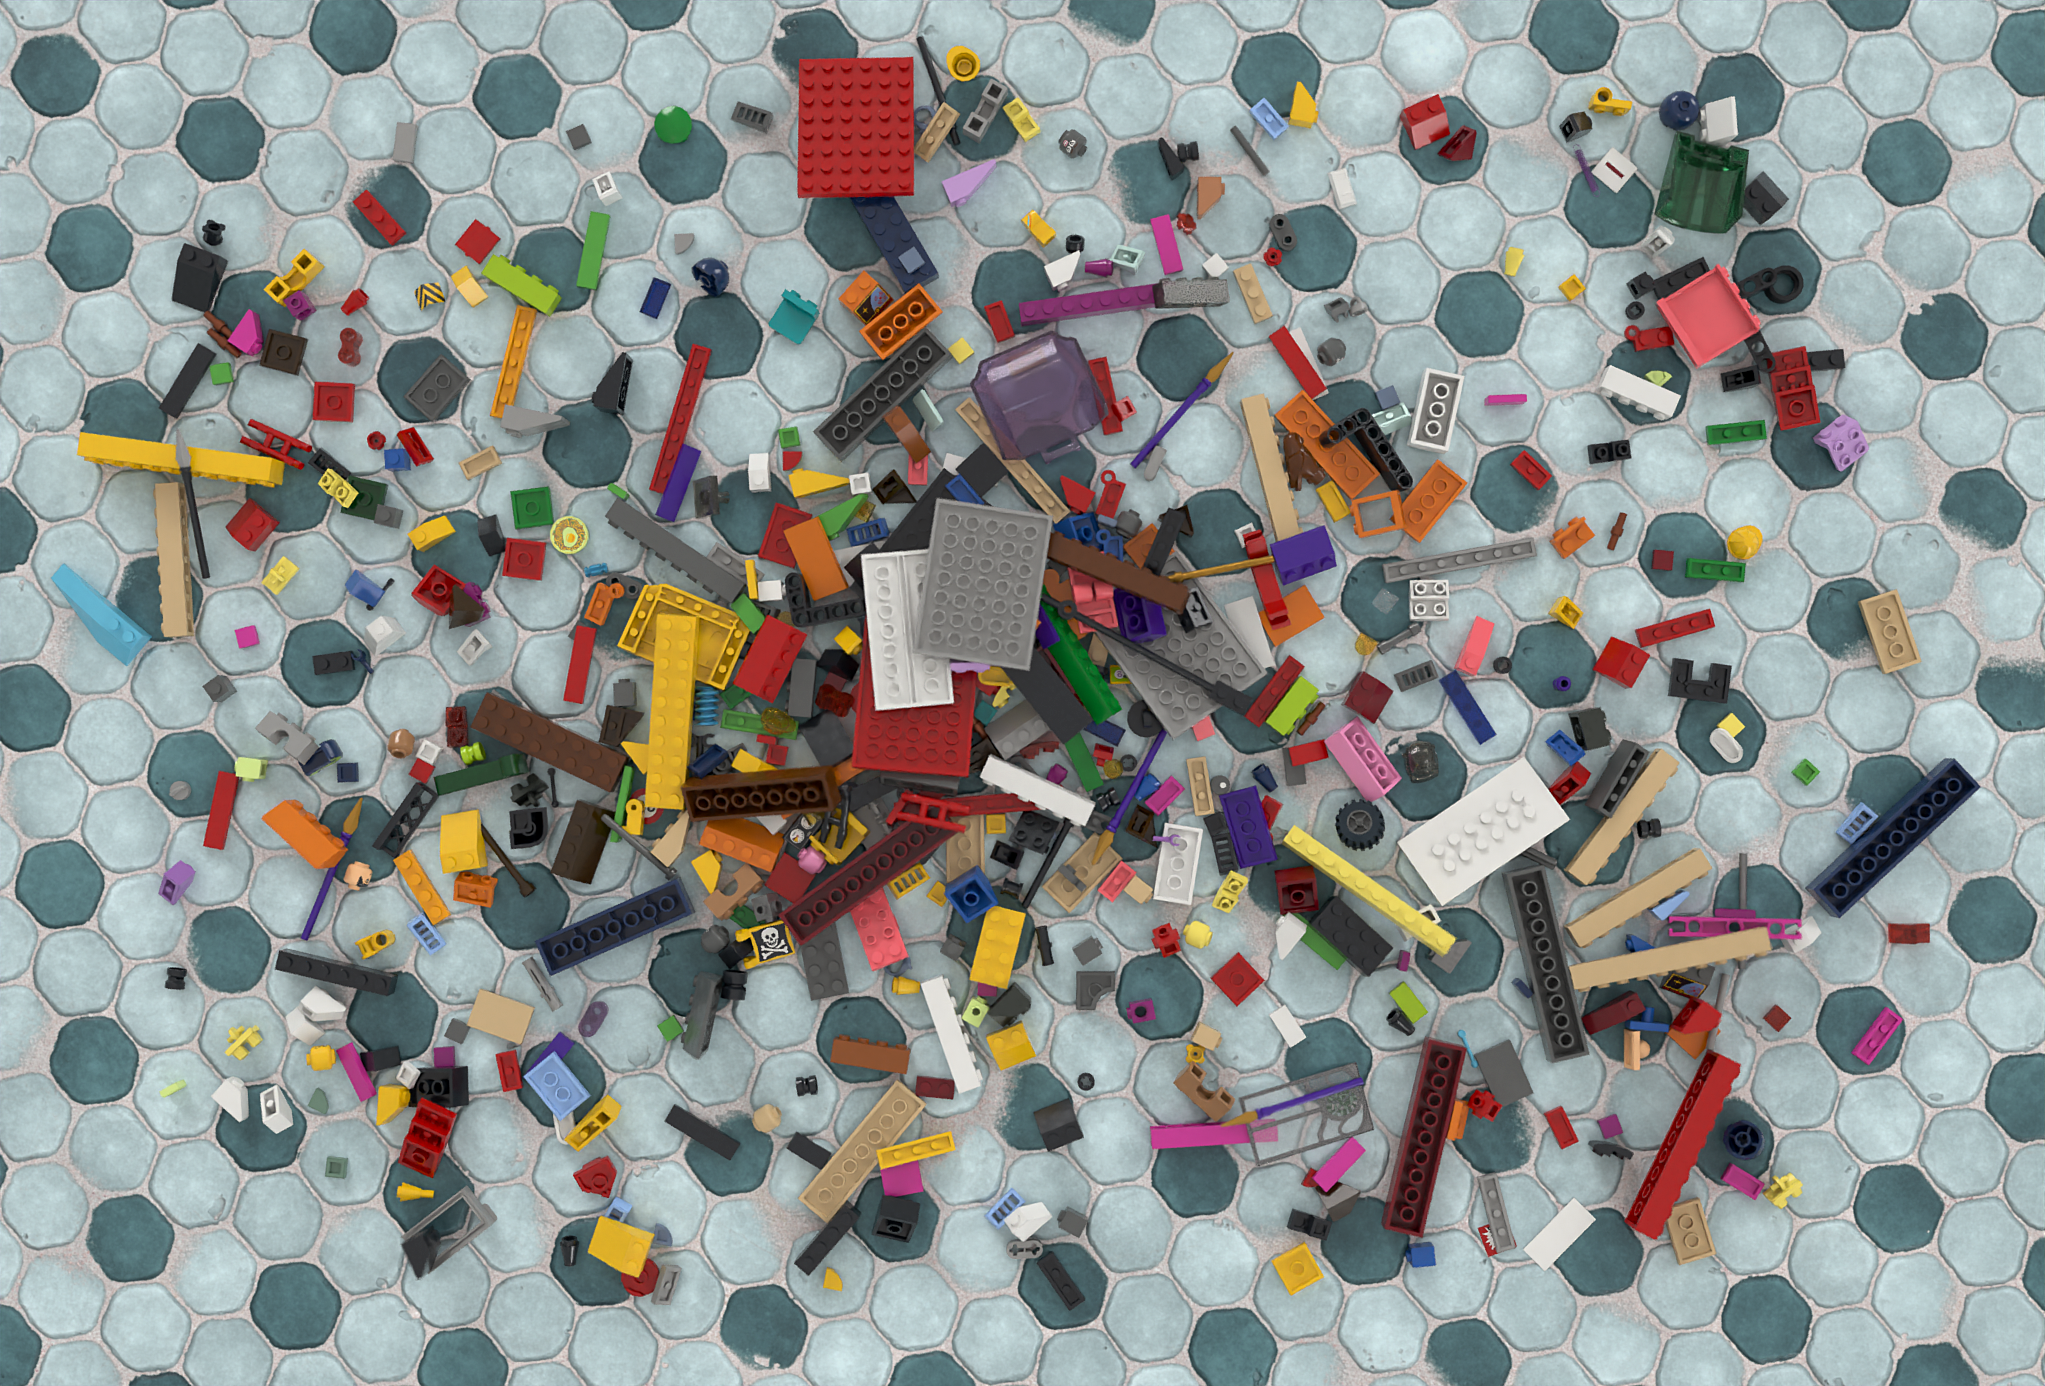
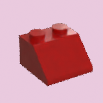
M1439 94L1403 109L1400 114V119L1414 150L1450 135L1447 113Z
M249 498L225 528L243 547L256 552L280 522L252 498Z
M1610 637L1592 670L1625 689L1632 688L1650 654L1630 643Z
M1691 996L1669 1027L1682 1034L1711 1031L1720 1024V1018L1723 1014L1704 1000Z

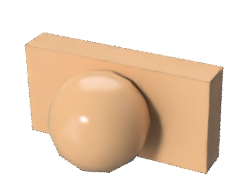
M1624 1029V1067L1631 1070H1640V1059L1649 1055L1650 1046L1646 1041L1640 1039V1031Z

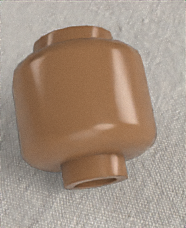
M406 729L393 731L389 736L387 749L393 757L405 758L413 752L415 737Z

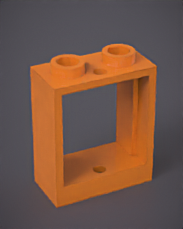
M1394 490L1351 500L1350 513L1351 516H1355L1356 524H1353L1355 535H1358L1359 538L1407 529L1400 491ZM1390 497L1396 525L1364 532L1359 504Z

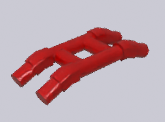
M250 418L248 426L266 433L267 436L263 444L242 436L239 443L299 470L304 468V463L287 455L292 445L306 452L312 451L311 445ZM274 438L284 441L280 452L270 448Z
M904 792L901 794V800L919 803L921 806L919 815L899 811L897 819L961 833L965 832V825L945 821L947 809L968 814L970 806ZM928 805L940 808L938 819L926 817Z

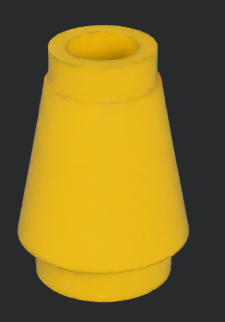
M898 976V978L893 977L892 993H896V995L919 993L920 982Z

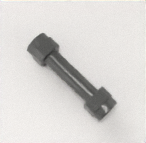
M1414 622L1407 626L1408 629L1388 641L1380 642L1376 645L1378 651L1383 655L1390 651L1391 647L1409 636L1417 635L1422 631L1419 624Z

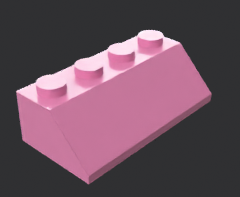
M1358 716L1324 741L1366 801L1373 802L1384 796L1402 779Z

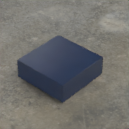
M337 763V782H359L358 763Z
M1515 978L1511 982L1524 997L1529 999L1533 995V992L1521 979Z

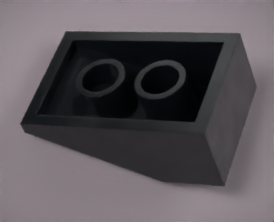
M184 243L177 260L171 301L204 313L210 311L228 260Z
M625 352L621 353L598 384L596 392L592 394L593 406L600 412L624 415L633 359Z
M468 1066L417 1068L421 1073L414 1088L409 1090L411 1095L409 1107H417L421 1098L444 1108L469 1105Z

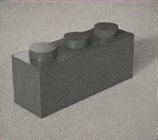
M795 658L789 670V673H792L791 681L787 682V692L790 695L789 700H786L785 711L788 712V716L813 718L817 660Z

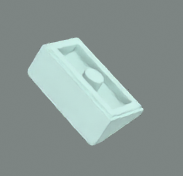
M922 389L913 398V402L930 430L934 431L944 425V421L925 390Z
M1404 403L1372 415L1384 435L1409 426L1412 423L1411 415Z

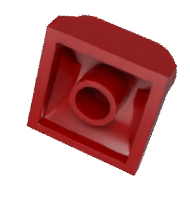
M433 565L411 595L420 605L439 616H445L449 614L452 587L456 584L464 591L466 584L438 566Z

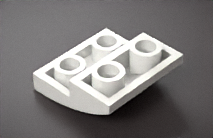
M1448 580L1409 581L1410 621L1449 620Z

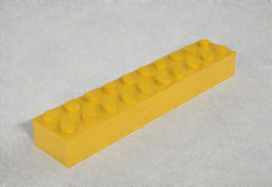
M80 432L77 455L84 457V461L100 465L110 464L115 467L126 466L137 470L147 469L160 473L163 471L174 475L181 474L180 466L176 461V445ZM187 447L191 456L190 471L192 477L199 478L201 476L206 477V479H222L234 483L238 481L244 482V484H259L275 488V485H282L285 463L269 457Z
M657 614L645 807L679 810L686 808L681 787L689 778L687 766L690 765L700 616Z

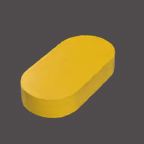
M990 666V670L978 672V679L982 684L1006 687L1013 685V682L1000 666Z

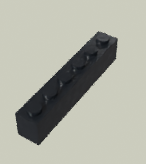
M288 948L279 950L275 970L385 996L394 994L398 974Z

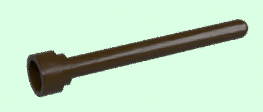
M481 823V832L484 840L519 884V892L526 898L537 888L533 883L523 878Z

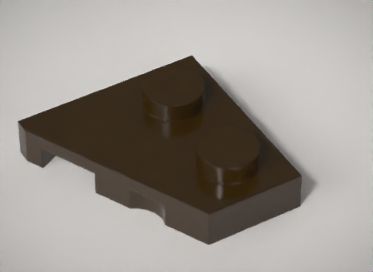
M607 705L599 743L619 746L644 716V713Z
M988 736L971 746L969 774L976 773L977 771L982 772L990 754L1002 759Z

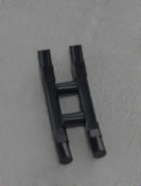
M846 784L841 786L842 799L836 807L841 809L840 819L832 816V811H824V820L818 840L819 842L826 843L831 826L835 825L839 827L834 846L838 849H842L848 832L847 824L851 793Z

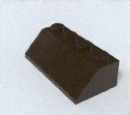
M582 799L577 800L550 873L591 885L611 832V828L601 820V817L606 814L614 820L616 812Z

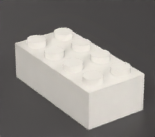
M1426 368L1423 371L1407 446L1441 454L1448 452L1465 376Z

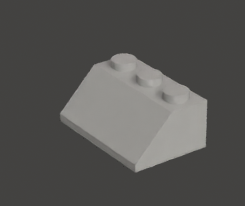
M1024 700L985 727L984 730L1006 760L1046 733L1050 728L1031 704Z

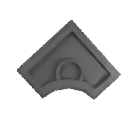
M1076 971V1010H1096L1097 1002L1101 996L1107 992L1115 991V971Z

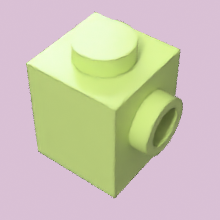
M238 757L234 766L236 776L242 777V781L254 782V779H265L268 760Z
M979 995L977 998L972 996L961 1019L978 1028L990 1007L987 1004L988 1000Z

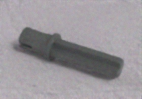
M1529 847L1520 854L1538 864L1544 865L1550 870H1553L1557 865L1556 859L1532 847Z

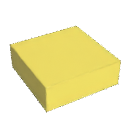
M963 337L948 348V351L959 365L974 354V351Z
M1729 713L1716 725L1718 728L1727 730L1733 738L1745 728L1733 713Z

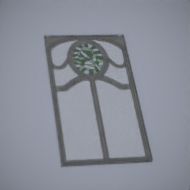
M1356 1062L1238 1097L1242 1114L1254 1111L1256 1108L1269 1107L1360 1078L1358 1065ZM1363 1085L1276 1112L1261 1120L1256 1119L1245 1124L1256 1166L1374 1130Z

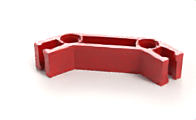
M1261 529L1242 535L1248 560L1269 556L1266 540ZM1272 563L1251 567L1260 599L1272 630L1291 625L1287 615L1289 614L1288 609L1282 598Z

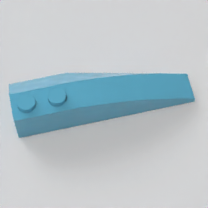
M62 564L51 577L95 640L124 665L128 666L152 636L66 564Z

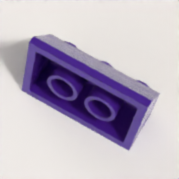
M1325 525L1270 544L1271 553L1274 557L1275 572L1283 586L1337 567L1335 553Z
M1118 588L1113 590V599L1122 636L1139 644L1154 641L1167 635L1161 606Z

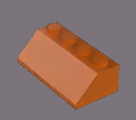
M917 284L859 332L871 349L884 360L942 314L943 311L924 288Z
M284 800L261 818L315 869L335 867L348 851L344 846V842L334 837L330 833L331 830L327 826L321 825L317 821V817L307 812L303 808V804L298 800Z
M744 818L709 820L699 845L772 872L785 840L782 838L783 833L777 832L775 835H772L765 826Z

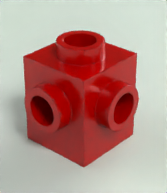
M1170 923L1152 930L1154 938L1151 940L1155 949H1160L1163 958L1181 951L1177 941L1180 939L1176 928L1172 929Z
M1477 1089L1470 1096L1467 1104L1473 1110L1471 1112L1473 1115L1480 1119L1485 1117L1492 1122L1503 1105L1495 1101V1096L1486 1090L1481 1092Z

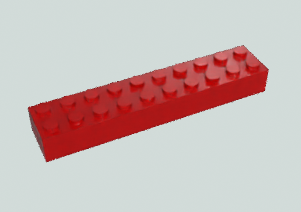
M1707 1049L1624 1221L1634 1230L1654 1240H1657L1664 1231L1663 1225L1666 1219H1669L1672 1215V1207L1681 1196L1680 1190L1683 1184L1687 1183L1692 1166H1695L1698 1161L1697 1155L1706 1144L1708 1132L1714 1128V1120L1723 1109L1725 1097L1731 1093V1085L1740 1074L1741 1064Z

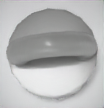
M1357 296L1351 299L1350 309L1348 310L1351 317L1367 312L1366 302H1362Z
M185 781L174 782L170 787L169 795L176 800L187 799L191 794V787Z

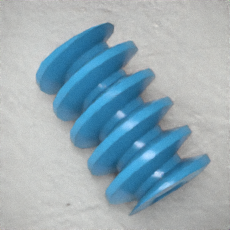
M695 687L701 690V692L695 694L696 697L700 698V700L695 701V704L700 707L694 709V711L700 713V715L694 717L695 720L699 721V723L694 725L713 726L718 724L719 722L713 718L719 716V714L713 711L719 709V706L715 705L714 702L720 699L714 695L720 693V691L714 689L715 687Z

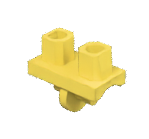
M283 556L274 568H271L269 574L261 583L268 587L275 595H278L300 568Z
M256 1025L253 1028L249 1027L243 1034L242 1032L245 1030L243 1026H240L238 1029L231 1027L228 1030L230 1037L227 1041L229 1043H232L234 1040L236 1041L224 1053L227 1056L233 1055L240 1061L243 1060L250 1053L243 1046L246 1042L254 1048L263 1041L257 1033L260 1029Z
M1792 1173L1784 1175L1780 1179L1774 1175L1771 1177L1774 1183L1763 1192V1195L1773 1205L1782 1209L1787 1205L1786 1198L1791 1195L1795 1198L1802 1194L1800 1187L1803 1184Z

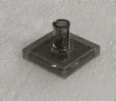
M707 476L693 481L695 519H704L720 514L719 503L728 504L730 498H721L729 496V492H718L717 476Z

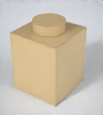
M1136 875L1133 876L1123 889L1141 905L1143 902L1147 903L1154 895L1151 893L1153 888Z
M1199 1021L1191 1036V1040L1213 1051L1215 1047H1219L1222 1037H1220V1031Z

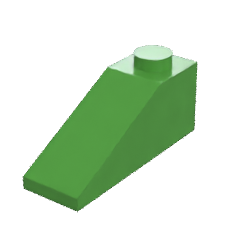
M859 494L818 515L829 541L839 538V533L845 531L869 498L868 494Z

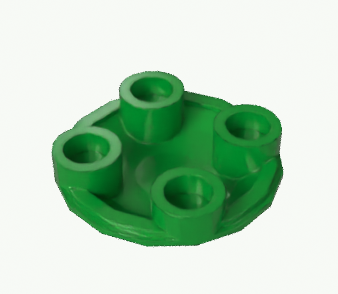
M668 106L657 114L654 122L655 131L664 142L670 144L685 142L692 129V119L683 108Z

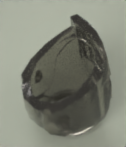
M1415 741L1409 747H1406L1405 753H1402L1405 769L1412 783L1426 782L1438 776L1439 764L1434 750L1435 745L1428 741Z

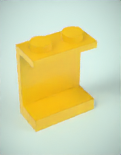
M836 808L837 813L833 817L840 819L841 809ZM850 811L848 815L847 837L844 840L842 849L834 847L839 829L835 825L831 826L826 843L818 841L821 834L820 831L815 836L811 835L809 837L812 841L811 846L817 851L822 850L826 854L824 858L831 865L835 863L840 866L871 833Z

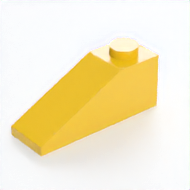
M803 468L793 470V474L788 475L795 499L850 485L849 478L810 470L804 471Z
M607 1094L583 1117L564 1140L579 1152L617 1119L622 1106Z

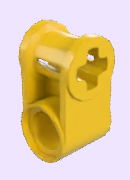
M386 929L356 941L355 945H358L363 955L361 957L362 960L391 946L395 942V934L391 930ZM382 934H383V935L386 937V939H387V941H386L385 944L382 943V941H381V935H382Z

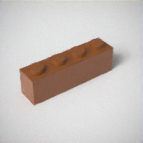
M839 1034V1037L835 1036L830 1062L907 1074L911 1049L907 1048L905 1044L897 1043L896 1046L888 1045L886 1041L877 1040V1043L869 1042L868 1038L858 1037V1040L850 1039L849 1035Z

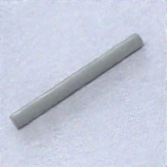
M1723 973L1714 1007L1720 1013H1722L1730 975ZM1719 1025L1709 1031L1705 1049L1714 1050Z

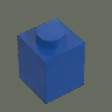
M406 449L384 450L385 469L391 472L411 470L410 456Z
M1431 1242L1408 1244V1250H1405L1406 1261L1413 1268L1436 1266L1434 1245Z

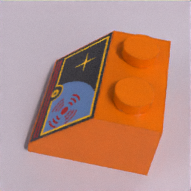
M864 270L838 298L840 304L865 326L884 312L894 301L883 287Z

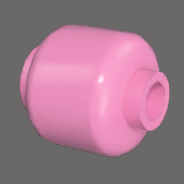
M812 846L802 848L797 856L799 858L798 865L810 874L820 873L826 866L827 861L824 858L826 855L822 851L815 850Z

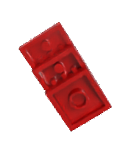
M1806 346L1772 352L1776 368L1771 373H1768L1780 430L1821 423L1815 385L1812 381L1810 365H1808ZM1766 359L1767 369H1770L1773 363L1771 360Z
M421 1098L418 1102L415 1116L411 1120L408 1134L404 1138L398 1163L433 1179L447 1146L457 1113Z

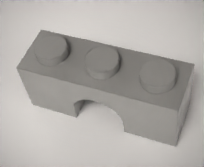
M990 79L982 93L975 112H971L963 126V135L979 144L981 143L1008 95V88Z
M269 711L255 729L275 745L281 739L289 737L283 749L290 756L305 765L319 748L314 742L316 739L307 732L305 735L301 733L302 729L292 722L291 725L287 723L288 719L281 713L276 715Z

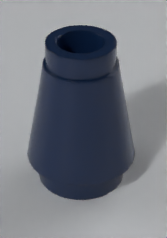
M1264 763L1252 770L1253 778L1269 793L1278 787L1269 767L1265 766Z

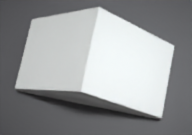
M610 171L592 179L598 196L605 206L622 199V195Z
M297 1006L286 1016L290 1032L293 1036L311 1046L325 1032L316 1021H312L298 1010L299 1006Z

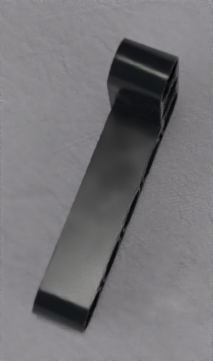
M1765 268L1736 283L1740 290L1738 294L1741 299L1747 300L1774 286L1778 279L1776 271L1772 268ZM1772 273L1774 279L1771 282H1765L1762 279L1764 274ZM1749 282L1756 285L1752 292H1747L1744 289V286ZM1759 330V332L1745 339L1744 342L1759 370L1762 373L1768 374L1774 371L1776 362ZM1760 342L1764 345V348L1761 352H1754L1752 346ZM1763 360H1771L1773 363L1770 369H1763L1761 367Z
M1359 408L1320 435L1319 442L1322 447L1331 448L1354 433L1391 491L1398 490L1401 493L1412 486V476L1367 409Z
M789 573L785 578L791 618L796 627L808 628L867 616L865 597L811 607L809 591L803 575L800 573ZM797 576L799 583L797 586H794L792 580ZM800 595L803 601L800 605H797L796 598ZM856 603H860L861 605V611L859 613H856L854 610V606ZM839 606L843 609L840 617L836 615V609ZM822 610L824 618L820 621L818 619V612ZM802 614L806 616L804 624H801L799 621Z

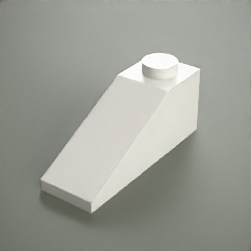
M1660 225L1640 246L1654 259L1674 243L1675 238L1667 227Z

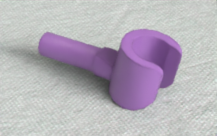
M1172 834L1170 837L1153 836V841H1163L1173 846H1179L1180 844H1174L1172 840L1174 837L1180 836Z

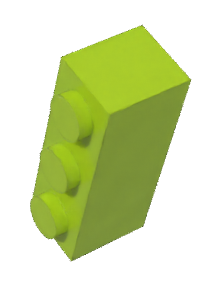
M1299 676L1264 722L1281 736L1289 735L1295 728L1293 724L1297 718L1301 720L1306 714L1307 710L1305 708L1309 703L1312 705L1319 697L1317 695L1319 689L1302 676Z

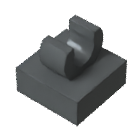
M1342 297L1324 305L1326 312L1332 316L1334 321L1339 322L1338 315L1341 313L1345 318L1348 317L1347 310L1350 307L1348 302Z

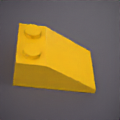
M479 809L441 816L440 859L443 874L488 866L484 838L481 832Z
M600 1215L588 1253L618 1271L638 1278L644 1268L655 1234Z

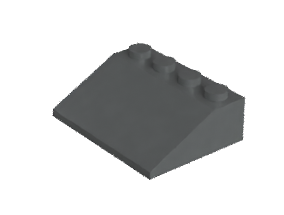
M701 971L694 977L693 986L696 988L695 993L690 996L689 1005L692 1007L690 1013H687L685 1018L687 1030L682 1034L681 1043H683L682 1049L695 1059H700L708 1051L723 983V975Z

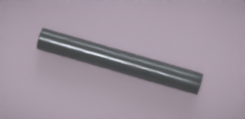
M1237 126L1230 129L1231 133L1262 175H1267L1270 171Z

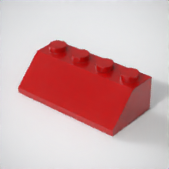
M767 615L732 684L773 703L807 634Z

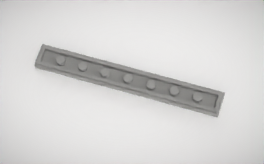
M1532 537L1382 564L1386 584L1537 556L1534 538Z

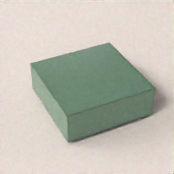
M328 1156L325 1177L346 1178L348 1158Z

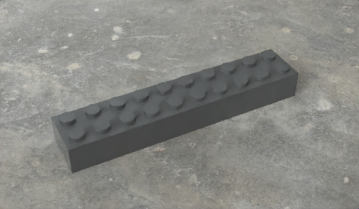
M1537 864L1503 872V882L1528 986L1533 992L1531 998L1546 1060L1550 1063H1556L1590 1055L1545 866Z

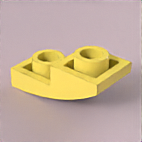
M330 468L326 470L318 482L327 494L334 496L346 508H349L358 495V492L346 480Z
M1014 684L1000 688L992 703L994 708L996 706L1001 708L1009 702L1007 699L1010 696L1006 690L1008 688L1010 691L1015 689L1016 686Z
M1230 871L1219 888L1212 906L1230 913L1238 902V895L1248 883V878Z

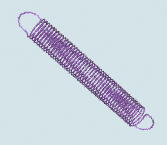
M1579 149L1578 152L1576 150L1575 155L1579 158V164H1582V171L1585 170V178L1587 177L1588 185L1593 193V191L1598 190V187L1596 189L1597 183L1595 180L1593 182L1594 177L1592 173L1590 176L1591 170L1589 166L1587 170L1588 163L1586 164L1585 156L1583 158L1582 150L1580 151Z

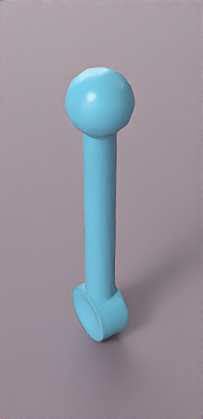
M1459 1030L1457 1034L1462 1038L1471 1059V1066L1477 1068L1478 1062L1474 1059L1467 1043L1466 1033L1463 1030Z

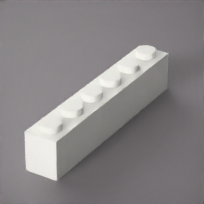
M990 754L980 775L984 783L991 786L993 784L1001 787V791L1008 794L1013 792L1018 795L1017 798L1025 802L1030 800L1036 803V807L1042 810L1047 808L1053 811L1052 814L1059 818H1069L1072 824L1079 827L1081 824L1086 825L1096 803Z
M942 974L922 981L921 987L958 1093L960 1094L981 1086L983 1076L980 1069L976 1070L974 1062H977L974 1051L969 1050V1036L967 1032L963 1033L961 1026L964 1025V1022L961 1019V1014L957 1015L955 1008L958 1007L954 996H950L949 989H951L949 979L944 978Z

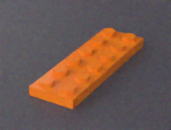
M1303 389L1274 415L1289 433L1296 432L1303 438V444L1311 452L1316 463L1323 467L1325 473L1350 500L1355 498L1380 475L1377 469L1348 438H1345L1331 448L1322 447L1319 442L1320 435L1335 424Z

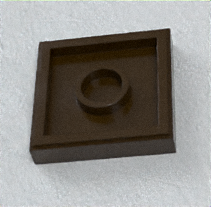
M269 329L259 366L298 376L308 339Z

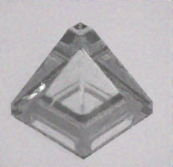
M1382 588L1371 604L1387 615L1400 598Z

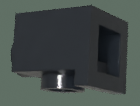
M1646 271L1626 283L1635 300L1655 288L1653 278Z

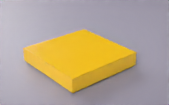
M1305 1242L1271 1260L1290 1296L1324 1278Z

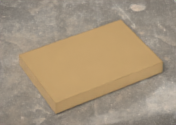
M481 988L476 997L467 1026L521 1045L535 1007Z
M1696 1197L1674 1204L1672 1215L1669 1219H1666L1665 1224L1677 1263L1682 1265L1715 1255L1716 1250L1700 1198Z

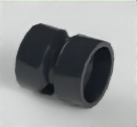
M723 970L722 981L725 985L721 987L720 998L745 1000L746 988L743 985L747 984L748 972Z

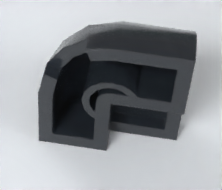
M547 807L509 811L511 849L530 848L544 841L548 834Z

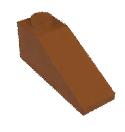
M896 405L882 416L885 423L915 463L931 453L900 406Z

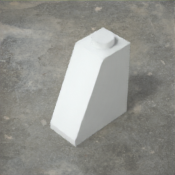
M380 616L366 627L363 641L373 655L377 656L404 636L406 632L395 618Z

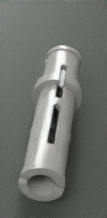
M533 956L522 962V965H524L541 992L540 996L545 998L552 1012L563 1006L554 992L555 988L550 986Z

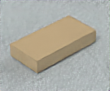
M493 445L459 462L467 480H471L502 464Z

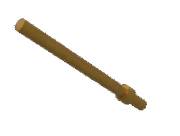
M1270 555L1184 573L1179 571L1174 572V575L1166 577L1170 578L1172 583H1183V580L1274 563V557Z

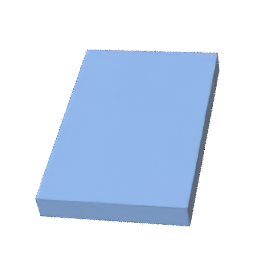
M555 1051L523 1076L559 1121L564 1119L591 1096Z

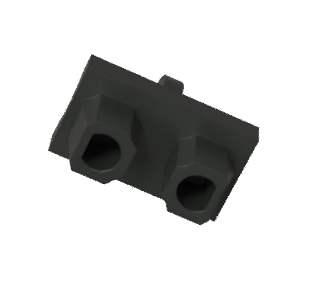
M532 773L526 778L528 786L523 788L518 783L510 788L513 795L510 797L512 802H516L520 807L524 804L526 807L531 804L538 807L540 805L538 800L543 797L542 792L549 788L547 783Z

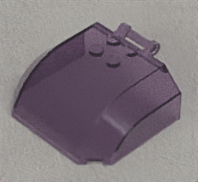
M1048 331L980 361L975 378L970 383L974 397L1002 460H1023L1041 453L1047 465L1053 459L1074 450L1076 452L1081 450L1076 436L1094 429L1109 414L1107 402L1077 339L1058 335V332ZM1069 439L1072 442L1071 444L1066 445L1050 453H1047L1046 449L1063 443Z

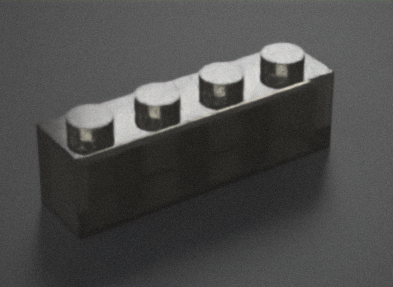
M1203 277L1191 280L1178 278L1175 281H1171L1170 278H1163L1159 280V283L1152 286L1155 309L1220 307L1230 302L1227 279L1219 280V277H1211L1208 280H1203Z

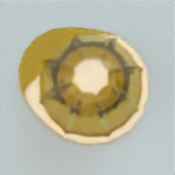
M767 707L762 711L761 724L769 734L782 735L783 733H791L795 730L796 723L783 711L773 707Z

